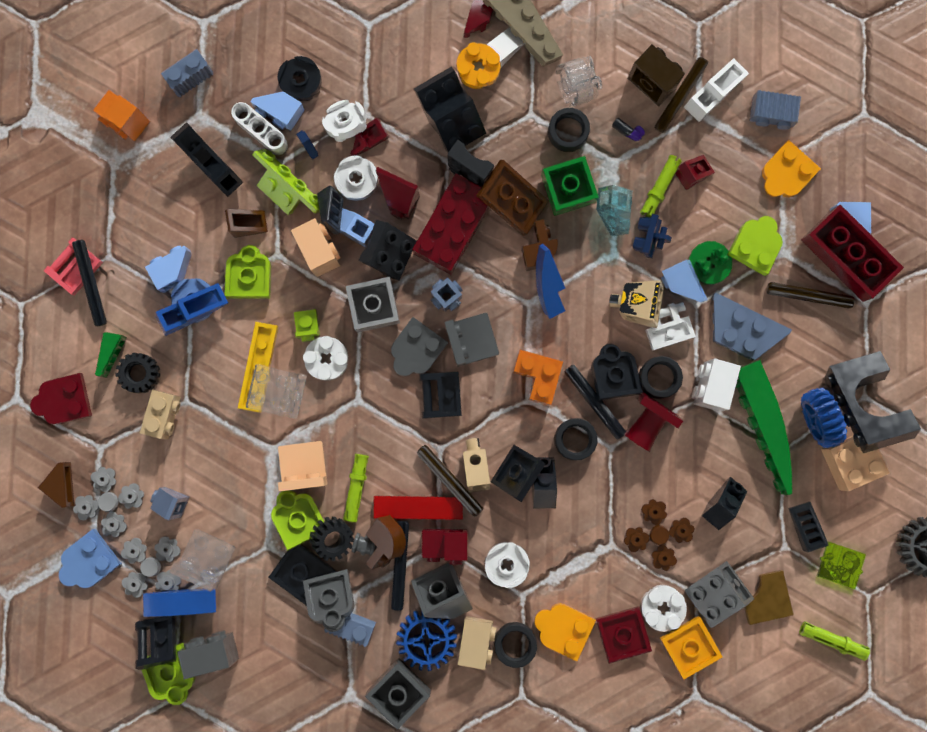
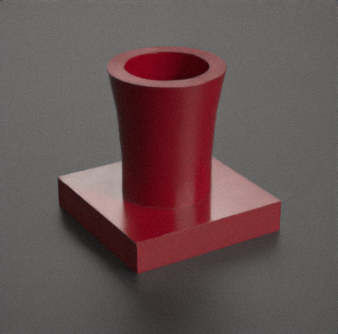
M643 392L637 399L646 408L624 435L638 446L650 452L666 422L679 429L683 420L679 415Z

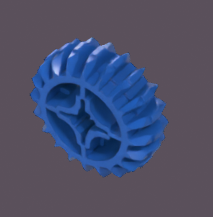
M824 388L812 389L803 394V397H801L802 413L814 440L823 448L835 447L843 443L847 438V429L845 428L847 424L844 421V416L838 406V402L834 400V396L830 395V392Z
M415 610L413 611L415 619L407 615L405 619L408 624L403 622L400 624V627L405 631H397V636L403 639L397 640L396 645L404 646L398 652L399 654L407 653L403 661L406 662L411 658L410 667L412 668L417 662L419 663L420 671L423 670L424 665H427L428 671H431L432 664H435L436 668L439 669L441 667L439 660L447 664L448 659L445 655L449 657L454 655V652L449 648L457 647V643L450 641L457 639V634H450V632L455 630V626H446L449 624L450 619L442 621V618L424 617L423 613L422 616H419ZM429 622L438 625L444 634L432 632ZM422 623V632L419 635L408 638L410 630L415 625ZM425 629L428 637L433 639V641L430 640L428 649L425 641L420 639L424 638ZM446 641L443 649L438 654L432 656V647L435 644ZM410 645L421 647L425 657L415 653Z

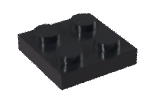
M513 445L490 482L522 502L546 463L518 446Z

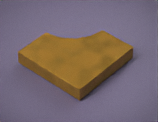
M779 570L759 575L760 584L757 592L753 595L754 600L744 607L748 624L753 625L793 616L794 613L784 572Z

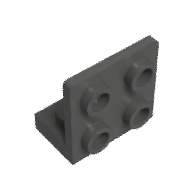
M487 313L455 322L453 320L445 322L457 367L499 355Z
M727 561L685 589L686 594L711 628L754 600L751 593Z

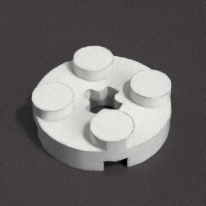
M342 100L334 103L326 110L327 115L325 119L324 117L322 119V124L327 134L337 142H343L363 132L367 127L366 113L362 105L356 101L355 103H349V100Z
M350 156L339 163V167L334 174V182L340 194L347 200L359 201L368 198L376 191L378 177L372 162L361 156ZM354 173H357L358 176L362 175L359 183L350 181Z
M323 336L316 338L307 346L303 360L307 371L313 377L320 380H334L340 377L347 369L348 352L346 347L336 338ZM323 353L326 355L330 353L332 355L330 357V364L326 362L321 363V355Z
M502 542L489 550L485 558V571L491 582L501 587L513 588L520 585L527 577L530 562L522 547L513 542ZM504 559L513 561L510 571L506 568H501Z
M657 585L643 595L640 610L645 621L653 629L667 632L678 629L686 616L687 606L683 595L676 589L667 585ZM663 602H666V605L669 607V611H666L665 614H661V611L658 610V606H662Z

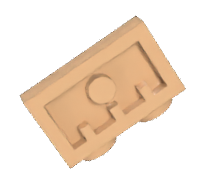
M322 441L278 447L282 482H278L279 491L327 485Z

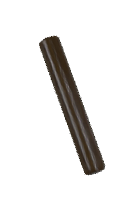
M698 57L655 124L654 128L657 131L665 132L707 67L708 61L703 57Z
M775 282L768 283L766 289L767 294L843 308H852L855 302L853 296Z
M427 445L422 446L417 451V455L472 516L476 517L483 511V507Z

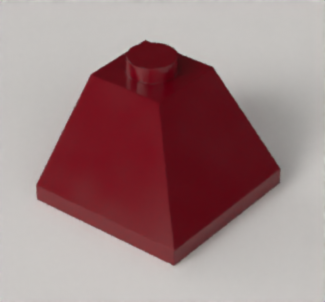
M377 167L376 174L388 209L391 211L390 214L401 220L403 217L409 220L420 197L418 186Z

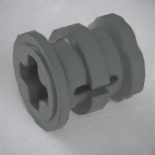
M357 533L351 552L355 553L357 551L360 552V555L365 556V554L371 556L377 546L367 535L362 537L360 533Z

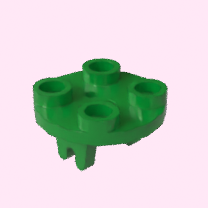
M706 241L698 244L691 251L688 260H690L701 284L714 285L722 282L729 276L732 269V257L727 255L729 250L723 244L716 241Z

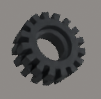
M142 353L127 354L125 359H120V366H116L118 373H115V376L119 377L117 382L122 385L123 389L129 392L146 393L154 388V384L159 382L157 377H160V373H158L160 368L156 365L157 362L148 355ZM135 365H142L146 370L144 379L139 382H135L130 376V371Z
M333 516L332 519L325 517L324 523L322 520H319L318 523L320 525L318 527L316 525L313 526L315 532H310L312 538L310 543L315 552L321 558L323 557L324 560L336 561V556L340 560L343 558L342 553L345 555L349 553L346 550L347 548L352 549L353 545L350 542H354L353 532L342 519H337ZM332 532H338L339 538L337 542L330 546L325 545L324 540L327 535Z

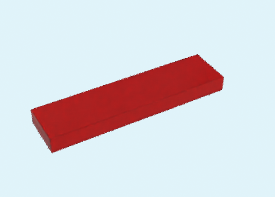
M374 496L373 518L390 515L393 519L463 520V505L456 497Z

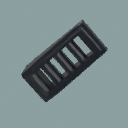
M327 186L317 193L321 223L334 235L340 233L343 196L332 186Z
M810 501L788 508L803 551L811 552L829 546ZM808 511L807 515L801 517L797 515V513ZM809 519L811 520V523L803 526L801 525V522ZM812 528L814 529V532L809 534H805L804 532ZM817 537L818 541L809 543V539Z

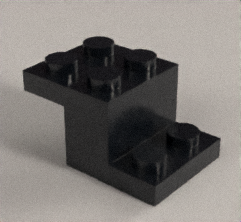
M452 67L414 88L429 124L439 134L447 153L457 140L466 146L487 134L473 99L462 88L457 74Z

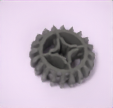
M918 517L917 522L915 520L909 521L910 527L905 525L902 527L905 531L904 534H897L902 538V541L895 543L897 546H901V550H898L896 553L903 556L900 562L907 564V570L913 571L918 576L922 574L923 577L927 578V549L921 547L927 546V517L925 519L924 517ZM920 534V538L915 541L916 537ZM914 549L918 551L921 563L916 558Z

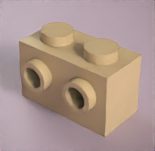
M152 390L140 434L159 439H169L174 430V419L180 409L181 397Z
M468 616L465 618L458 660L459 666L485 670L487 664H491L493 650H489L490 641H495L496 627H493V621Z

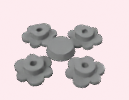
M100 467L98 471L91 474V480L94 482L93 487L95 489H100L105 493L99 497L98 501L93 500L91 495L77 497L75 500L76 506L73 508V511L78 513L80 520L95 517L96 510L99 508L109 512L106 518L101 521L103 525L102 533L106 536L118 537L120 532H124L127 529L126 523L123 522L124 516L113 512L118 506V501L125 504L127 509L132 507L138 508L142 505L143 501L141 498L144 497V492L140 490L138 484L133 483L129 487H122V493L117 498L114 493L109 492L111 486L116 484V479L114 478L115 470Z
M167 536L162 537L159 543L155 545V550L157 551L156 558H146L144 552L147 550V546L142 544L139 538H133L131 542L126 541L124 543V549L121 551L122 558L128 559L130 564L136 561L142 562L140 566L142 573L136 574L131 572L128 577L122 580V586L126 588L125 594H132L135 598L141 597L143 590L148 588V584L145 582L146 576L154 577L156 575L158 581L156 588L158 590H179L178 585L181 583V577L174 575L173 570L160 572L161 564L159 562L165 559L171 562L174 560V557L180 554L181 550L176 546L178 543L176 539L170 540Z

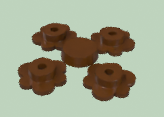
M651 499L649 504L642 506L641 510L645 514L644 520L647 522L651 521L656 526L650 530L649 535L643 532L641 527L636 529L628 528L624 543L628 545L631 552H637L639 549L645 550V543L650 539L654 544L659 545L657 551L651 554L654 559L652 562L653 567L668 571L670 566L676 565L677 559L673 556L674 550L668 549L663 544L668 541L669 535L675 538V541L678 543L683 541L690 542L693 539L692 533L695 528L693 525H690L689 519L681 518L679 521L674 520L672 522L673 527L668 531L666 527L659 525L662 519L667 517L665 503L662 501L656 502V500Z

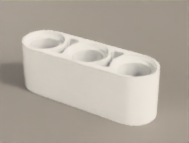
M239 102L233 106L231 111L232 117L242 129L273 154L281 155L286 152L288 143L284 135L248 104ZM242 112H248L247 117L239 119V115ZM260 125H264V126H265V128H264V130H263L262 132H259V133H256V132H255V129H256L258 126H260ZM275 139H281V143L278 146H271Z

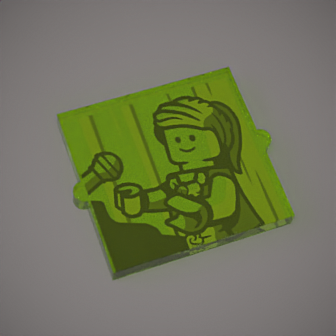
M827 541L829 546L825 547L823 557H820L821 563L817 577L856 589L859 576L863 573L861 569L866 554Z

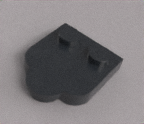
M614 344L603 346L599 356L591 364L598 401L643 393L635 357L629 352H621Z

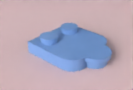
M92 529L63 552L61 556L63 567L59 571V580L65 586L77 584L81 588H89L101 581L122 563L98 531Z

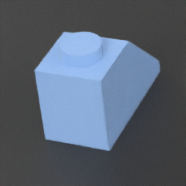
M685 260L662 271L664 276L661 279L666 289L670 288L671 292L698 302L708 300L690 260Z

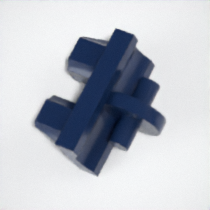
M652 214L651 218L640 217L638 230L647 232L646 239L635 237L633 249L643 253L646 258L653 259L655 247L662 250L664 243H671L672 237L666 235L667 227H661L662 220L659 219V215Z

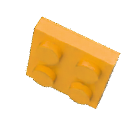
M699 616L660 637L683 679L723 658Z

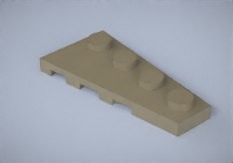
M531 0L482 1L487 7L490 6L496 12L495 16L500 21L504 20L511 28L510 32L525 43L524 47L543 67L562 58L563 53Z

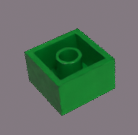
M585 156L542 170V181L554 216L596 204L599 196Z

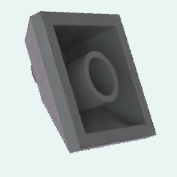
M449 562L411 581L424 617L454 619L473 609L454 566L449 564Z

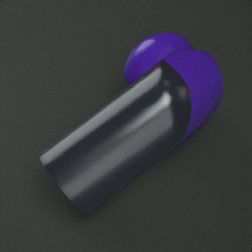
M617 118L612 124L614 129L633 141L641 140V137L645 134V130L641 126H636L633 129L620 118Z

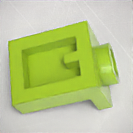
M316 309L294 312L296 338L301 339L302 342H309L315 340V337L320 336Z

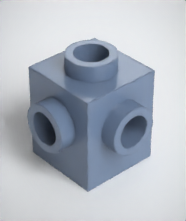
M446 278L444 281L441 279L432 286L431 295L433 298L431 302L438 310L442 308L445 312L448 309L453 311L461 304L462 294L460 292L463 290L455 280L451 282L449 278ZM445 293H449L451 295V298L449 300L443 299V295Z

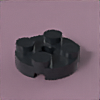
M304 56L294 57L295 59L286 60L280 66L277 75L280 89L298 101H310L318 93L322 84L320 70L313 60ZM300 74H303L304 82L297 83L294 79L295 76L299 77Z

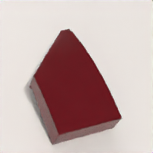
M473 0L464 30V38L470 37L471 33L478 30L480 32L486 31V26L490 23L493 9L490 6L487 7L482 2L483 0Z
M376 117L366 124L367 127L363 132L354 136L355 142L350 153L351 156H358L389 138L380 119Z

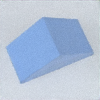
M839 202L829 209L831 211L841 204L871 234V202Z

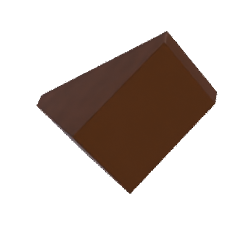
M225 210L228 232L234 238L268 232L265 211Z
M71 462L57 463L38 487L39 490L61 508L75 506Z

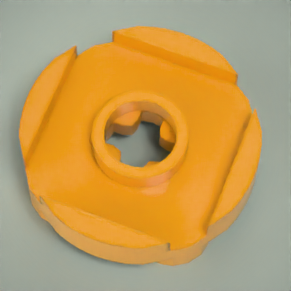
M475 42L468 44L460 52L456 62L457 73L461 82L473 89H482V87L492 85L500 73L499 54L486 44ZM481 62L484 69L474 70L475 66L473 63Z

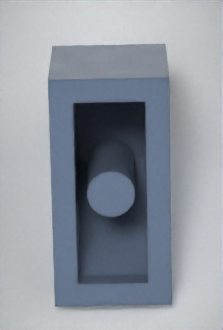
M160 487L154 491L150 502L152 506L150 509L166 520L181 518L189 496L167 487Z

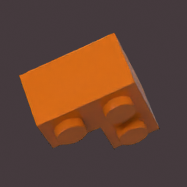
M110 90L107 91L93 110L99 115L98 121L106 127H110L124 140L129 137L135 142L150 122L137 107Z
M519 350L513 373L534 379L528 400L548 406L552 405L563 361Z

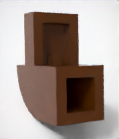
M544 219L534 223L537 243L522 247L521 251L526 271L536 269L539 245L544 244L550 249L552 257H554L557 251L558 240H548V238H551L549 225H545Z
M390 515L377 518L366 533L367 537L377 546L366 562L371 570L378 567L384 568L392 559L402 556L406 546L403 529Z

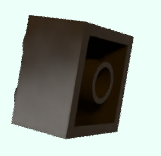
M651 44L634 62L627 79L659 107L677 88L685 73L678 63L672 62L666 57V53L661 48Z

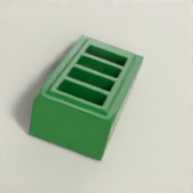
M108 332L103 333L95 376L108 377L127 339L126 336Z

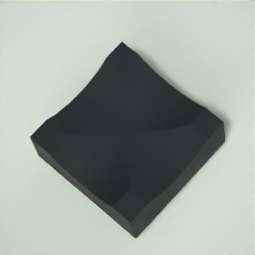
M459 140L456 141L447 154L449 170L454 175L455 173L462 175L480 187L483 186L494 169V164L491 162L480 160L471 155L465 148V145Z
M376 220L371 240L366 249L361 253L358 261L376 269L386 277L400 281L417 241L388 222Z

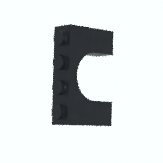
M881 351L831 365L825 375V382L829 388H832L834 400L838 402V406L841 407L844 413V421L848 427H851L854 442L857 447L861 448L863 453L914 439L921 430L911 409L881 417L871 415L859 406L855 397V391L862 386L885 380L890 372V368Z

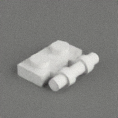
M683 302L678 304L671 303L667 307L660 310L658 327L645 330L652 351L696 337L689 316L684 318L679 316V312L686 310ZM670 315L672 321L661 324L660 318Z

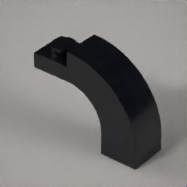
M187 122L170 137L227 197L243 183Z

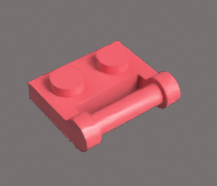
M72 237L68 241L69 245L51 266H47L43 271L71 295L75 296L83 286L76 257L60 275L58 273L60 268L74 253L72 242L77 240ZM88 250L92 269L95 273L103 262Z

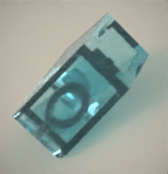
M615 185L598 188L599 198L596 207L611 236L629 234L633 194L632 190Z

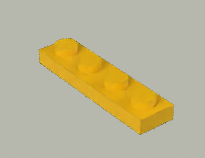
M255 321L238 403L239 409L261 413L279 327L277 325Z

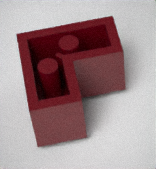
M423 529L422 558H427V562H440V558H444V561H449L451 565L463 564V561H467V529Z

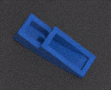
M541 244L539 245L536 260V286L543 312L551 319L565 312L558 294L559 291L565 289V285L550 249Z
M219 283L179 299L177 303L155 312V317L164 335L167 336L227 305L228 301Z
M214 588L143 593L144 617L216 612V590Z

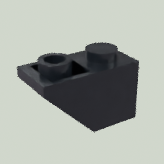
M536 457L546 464L532 485L533 509L556 508L557 481L554 457Z
M729 477L708 502L702 517L716 529L720 530L736 517L747 494V490L732 477Z

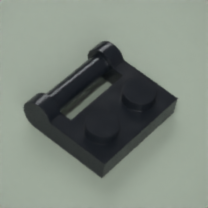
M459 371L419 374L423 392L424 412H422V419L462 416ZM432 380H437L439 411H433Z
M162 616L135 623L138 646V660L135 661V669L143 670L156 665L176 662L175 616ZM150 629L151 657L147 658V630Z

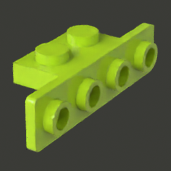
M266 149L254 151L252 155L267 169L257 187L277 206L289 215L293 213L302 201L313 213L320 212L317 195L313 194L302 180L297 179L287 166L281 164L271 151Z

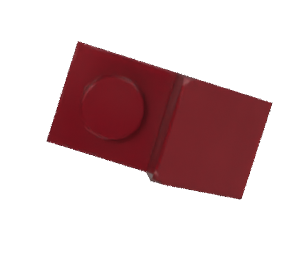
M701 155L683 162L678 166L679 170L675 174L683 187L688 190L715 172L705 156Z

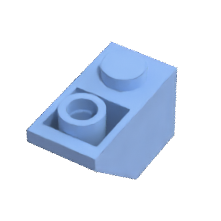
M285 92L255 97L251 100L257 113L263 118L267 116L272 119V123L282 130L286 128L291 131L305 110L301 102Z
M342 208L340 233L366 248L373 234L374 223L355 212Z
M174 247L169 251L170 254L152 259L150 264L145 267L158 291L165 293L184 280L192 255L187 247Z

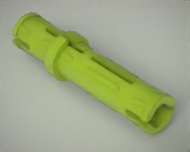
M669 155L653 189L649 190L647 194L648 198L640 211L641 215L646 213L645 217L651 218L659 203H662L665 199L664 194L678 166L682 162L680 158L675 161L677 156Z
M355 453L352 473L349 474L351 479L343 520L357 522L364 480H367L365 474L368 455Z
M806 621L800 627V635L839 650L841 654H849L863 661H866L869 657L870 647L852 641L850 637L836 635Z

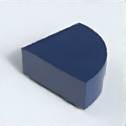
M301 130L296 135L311 159L313 160L318 157V152L305 131Z

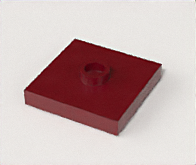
M639 606L595 618L609 664L652 652Z

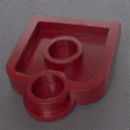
M83 373L42 383L39 388V394L31 400V411L37 416H44L45 420L50 424H62L91 417L92 412Z

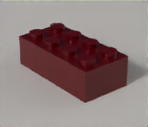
M455 173L412 249L415 256L452 275L490 208L476 196L481 187Z
M841 204L832 209L801 239L862 302L873 299L904 268Z

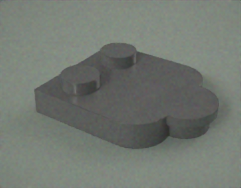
M412 317L391 347V353L395 358L393 363L395 372L401 376H408L413 372L416 374L426 373L448 345V342Z
M348 570L304 580L303 584L309 617L313 622L323 624L324 628L328 631L335 632L340 630L345 624V617L351 615L355 607Z

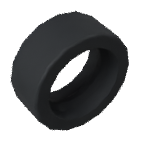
M563 108L557 111L552 116L548 127V138L551 144L563 152H574L580 149L586 143L590 133V122L587 116L581 110L575 108ZM564 118H572L580 123L582 133L574 142H565L556 133L557 124Z
M659 356L644 363L640 369L639 378L644 393L650 397L661 399L670 397L678 392L682 385L683 374L676 361L670 357ZM660 364L670 368L674 377L672 385L662 391L654 389L648 382V372L652 367Z
M580 418L569 419L563 422L557 428L554 436L558 452L570 460L588 458L595 451L598 443L595 428L588 421ZM573 426L583 428L589 436L587 447L578 453L569 451L563 444L565 431Z
M507 623L496 633L494 641L495 653L498 659L506 666L512 668L524 667L536 655V637L533 631L523 623ZM510 632H521L528 639V651L520 658L509 657L502 648L503 639Z

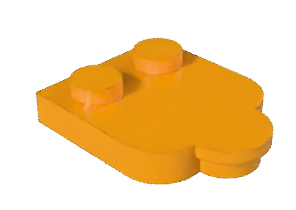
M787 140L762 168V176L766 180L764 183L765 191L773 197L781 195L788 198L794 197L821 168L790 140Z
M557 603L550 610L544 609L539 611L535 616L534 622L536 628L540 631L539 637L544 646L578 661L596 619L565 604Z

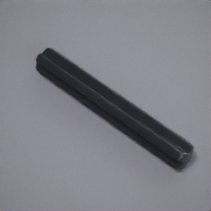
M84 240L73 241L72 246L94 325L97 327L107 324L86 243Z
M571 365L564 371L566 376L615 439L622 438L626 430L602 400L598 401L597 393L576 366Z
M407 521L397 522L404 531L406 546L403 555L394 559L391 609L395 611L403 610L409 534V522Z

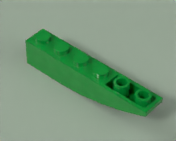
M758 360L740 368L735 389L737 388L740 394L738 399L741 407L746 409L748 413V424L752 430H755L758 437L756 438L757 446L761 451L763 450L766 459H764L765 465L774 475L773 484L776 490L781 492L782 495L792 494V467L785 423L761 360Z

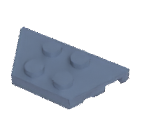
M716 292L712 296L714 313L712 314L714 324L713 342L752 361L756 360L792 331V329Z

